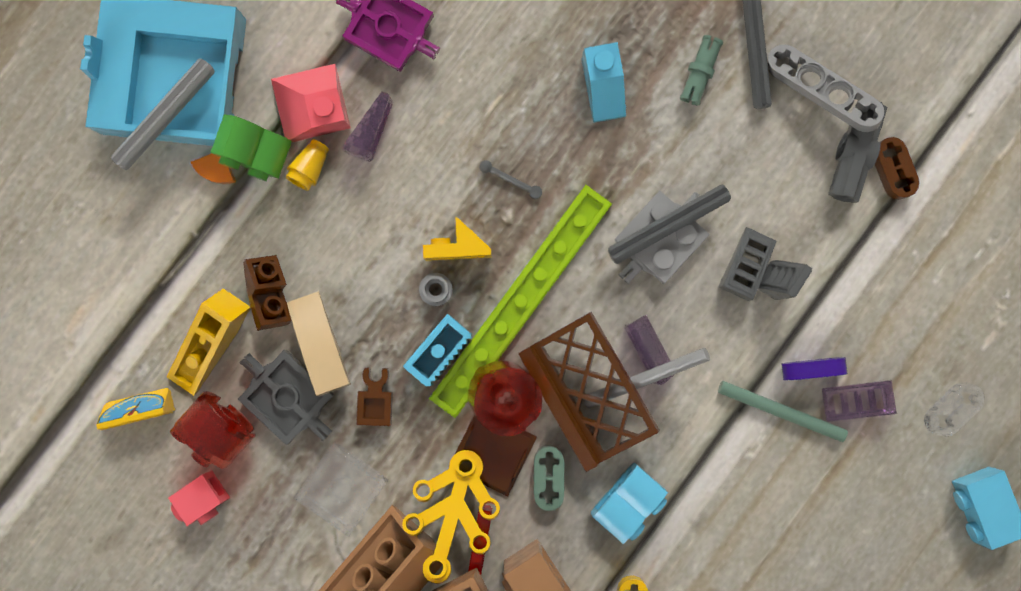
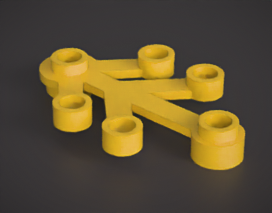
M463 450L457 452L451 458L448 470L429 481H417L413 486V495L420 502H427L432 499L434 492L452 483L454 485L451 496L419 514H408L402 522L404 531L411 536H416L423 531L424 527L445 516L434 555L429 556L423 564L425 578L434 584L444 583L451 575L452 567L447 558L458 519L470 539V548L474 553L484 554L491 546L489 536L480 530L464 501L469 486L480 504V515L485 520H494L500 513L499 503L490 497L480 479L483 472V463L481 458L473 451ZM464 461L472 464V469L466 473L459 469L460 464ZM422 485H427L430 488L429 494L425 497H420L417 494L418 488ZM487 503L494 504L496 506L495 513L486 515L483 512L484 505ZM413 518L418 519L420 522L419 528L415 531L408 530V521ZM477 537H483L486 539L487 545L481 550L476 549L473 545L474 540ZM434 562L443 564V571L439 575H433L430 571V567Z

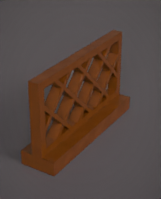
M592 311L518 353L586 472L597 467L599 463L659 433L660 429ZM586 322L594 333L592 346L574 341L577 327ZM570 332L569 339L561 337ZM552 341L567 345L563 362L551 359L544 346ZM598 342L601 345L602 349L596 348ZM572 347L590 352L586 369L568 364ZM594 354L608 357L612 364L609 376L591 371ZM555 366L561 368L560 374H559V372H558V370L556 369ZM566 369L584 375L580 391L567 388L563 381ZM615 371L620 379L613 377ZM589 376L607 382L603 398L585 393ZM612 383L623 386L627 390L629 396L626 406L607 400ZM573 396L578 397L577 403L575 402ZM583 399L601 404L597 421L583 416L580 410ZM632 401L637 409L630 407ZM606 406L624 411L620 428L602 423ZM628 414L642 417L648 429L639 434L624 430ZM590 426L595 427L594 433L591 430ZM599 429L618 434L614 447L606 451L602 449L597 440ZM622 436H625V437H628V438H629V439H627V440L621 442Z

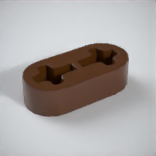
M889 137L880 141V152L875 162V167L885 192L888 196L897 200L914 195L920 183L907 146L901 139L896 137ZM887 148L895 149L896 155L892 156V158H885L883 152ZM899 179L907 180L908 185L904 189L896 188L895 183Z

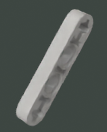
M778 45L770 51L768 55V70L775 78L858 131L871 132L880 126L884 117V107L877 99L790 45ZM785 56L789 57V65L777 66V58L782 60ZM793 68L797 70L795 77L792 76ZM807 72H814L819 75L820 82L815 86H806L802 83L801 77ZM834 90H843L848 94L849 99L844 104H834L830 101L829 94ZM854 99H857V107H853L852 113H849L848 110L852 107ZM869 109L874 111V119L868 118L866 121L860 119L862 112L866 113Z

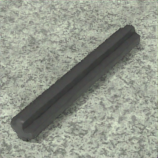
M742 0L753 106L755 109H765L771 107L772 101L761 0Z
M725 185L715 187L608 248L609 256L615 264H619L728 203L731 199L730 192Z

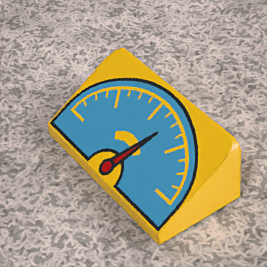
M164 388L106 403L97 421V430L110 429L173 413L175 407L171 390Z

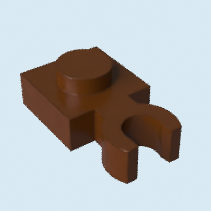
M366 367L363 370L362 377L368 386V391H358L356 425L391 426L393 392L383 391V386L389 380L388 368H382L381 379L374 381L370 376L371 368Z

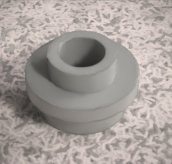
M440 273L428 274L422 279L419 286L422 300L431 306L445 304L451 298L453 291L450 280ZM435 283L442 286V293L438 296H433L430 293V287Z

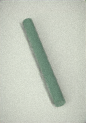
M722 381L719 385L718 393L837 441L844 442L847 437L848 431L846 429L728 382Z

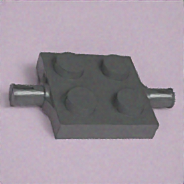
M283 350L273 362L264 367L250 353L244 357L245 359L240 361V364L254 377L250 386L238 400L285 445L290 444L301 431L308 428L321 441H324L332 433V430L318 417L323 407L335 395L330 392L316 396L307 368L288 350Z

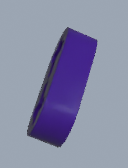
M846 357L781 363L783 380H802L848 374Z

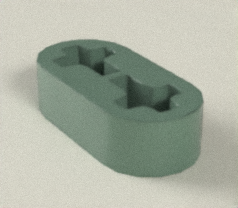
M552 445L542 446L534 456V498L538 507L547 511L557 509L564 500V457L561 451ZM546 452H552L553 458H558V463L552 465V475H546L545 464L539 463L540 458H545ZM546 480H552L553 492H558V497H553L552 503H546L545 498L539 496L540 492H545Z

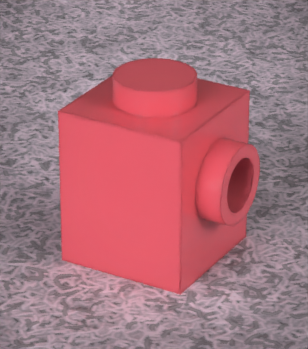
M212 470L202 474L168 497L172 503V513L179 521L184 522L186 526L197 520L200 525L206 523L219 514L216 507L230 498Z

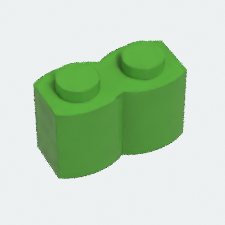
M224 114L210 153L220 157L219 164L235 170H239L241 165L249 169L247 175L267 182L268 176L279 179L292 141L240 117Z

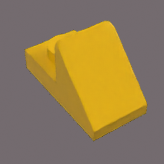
M455 217L457 243H451L450 238L430 239V245H423V259L426 261L492 258L491 248L458 217Z

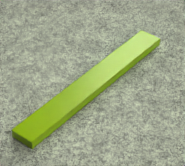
M585 185L434 390L429 400L452 417L456 418L606 214L612 205L611 202L589 186Z

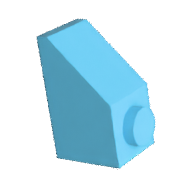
M618 42L584 48L581 60L593 123L626 117L624 74Z

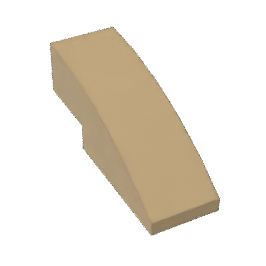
M319 291L287 302L296 337L316 396L351 385Z

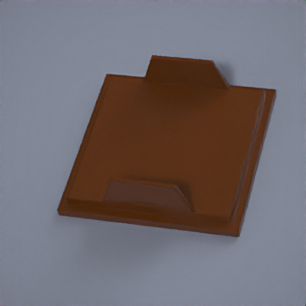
M478 407L456 453L463 450L475 452L483 463V472L480 476L483 485L508 497L537 436ZM464 461L460 464L459 469L464 473L469 472L472 469V464Z

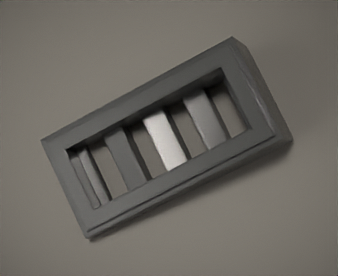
M746 227L718 287L744 300H753L777 241ZM749 239L764 245V251L762 252L747 245ZM744 251L759 257L758 263L743 257ZM741 263L754 269L753 274L739 269V264ZM737 275L748 280V285L745 286L734 281V276Z
M773 260L768 264L758 289L774 300L794 298L811 274L812 268L807 264Z

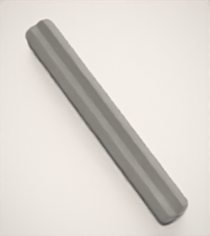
M198 59L112 154L111 159L122 169L128 170L215 72L213 67L205 60Z

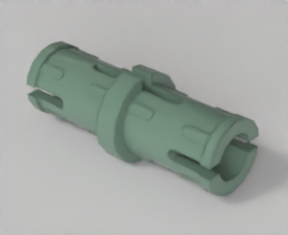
M710 35L703 36L696 59L689 65L688 71L690 74L680 95L682 101L689 103L691 98V104L699 106L708 79L713 78L715 73L713 66L723 45V41L714 37L712 43V36Z

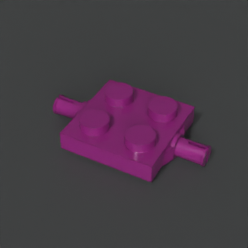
M336 0L337 5L352 12L351 22L342 35L344 40L397 71L401 72L410 56L417 50L433 60L437 57L436 54L439 53L440 47L424 39L425 31L432 21L434 14L413 0Z

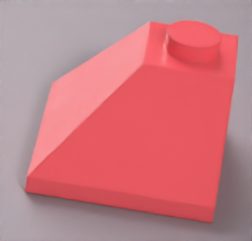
M335 64L271 79L285 138L296 142L351 128Z

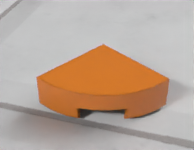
M212 153L191 161L195 171L211 182L220 184L236 182L232 169L219 164L220 157Z

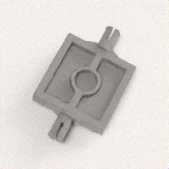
M659 191L615 238V242L621 241L680 208L681 205L674 203L664 193ZM694 192L683 205L698 198L699 194ZM694 221L631 256L630 259L632 261L618 275L623 279L632 270L624 280L629 284L643 270L651 273L664 285L710 234Z

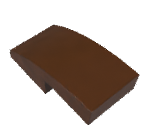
M277 255L245 259L243 262L245 282L257 331L289 325L292 320L283 293V289L287 284Z

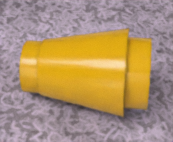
M312 139L287 167L289 172L286 175V179L306 191H309L312 185L316 186L329 148L320 141Z

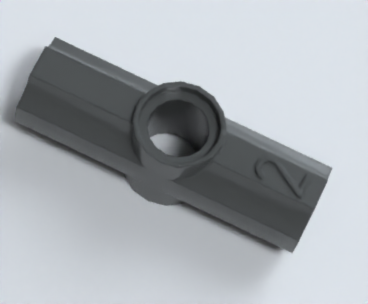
M883 105L884 117L876 130L861 132L849 125L848 131L841 138L836 151L838 164L828 194L833 199L851 203L859 202L868 170L874 166L880 152L881 144L878 142V137L888 107ZM869 109L866 113L862 112L860 119L866 121L868 118L874 119V111Z

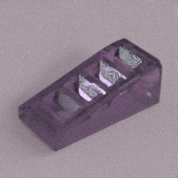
M382 91L346 140L342 147L346 154L368 162L373 160L393 105V101L388 93Z
M892 380L822 388L827 422L897 414ZM874 389H881L884 407L877 408ZM867 390L870 409L863 410L860 391ZM847 392L854 393L856 411H849ZM840 393L842 413L835 412L833 394Z

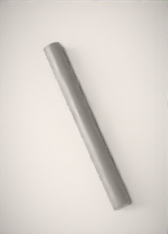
M702 348L632 376L630 379L637 390L710 361V356L707 349ZM612 384L607 400L614 399L628 392L625 387ZM605 388L592 392L590 395L603 398ZM583 399L587 408L599 405L598 403Z

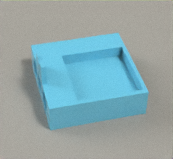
M101 0L97 36L84 35L83 42L85 57L81 59L80 70L91 79L85 127L101 135L129 137L191 66L201 58L215 70L214 74L155 140L213 146L223 115L235 116L232 114L235 65L238 64L239 51L243 52L247 19L237 7L174 0Z

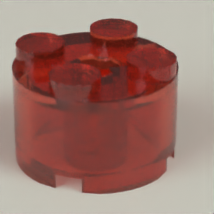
M494 361L479 367L475 371L468 388V401L474 415L485 428L500 436H514L522 433L533 421H536L542 409V392L537 382L521 366L510 361ZM505 392H508L510 397H505L504 403H501L499 398L503 397Z
M209 391L201 393L175 422L170 433L177 441L187 444L194 451L191 456L198 464L206 468L213 464L224 469L237 458L255 438L256 434L251 433L254 430L252 424L239 410L231 404L227 407L220 405L217 402L221 397Z

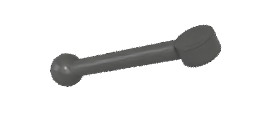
M484 160L479 165L481 172H490L527 191L532 199H538L542 195V189L539 186L531 187L492 167L490 161Z

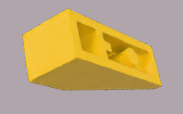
M224 288L202 302L169 370L167 378L194 396L238 333L251 307Z

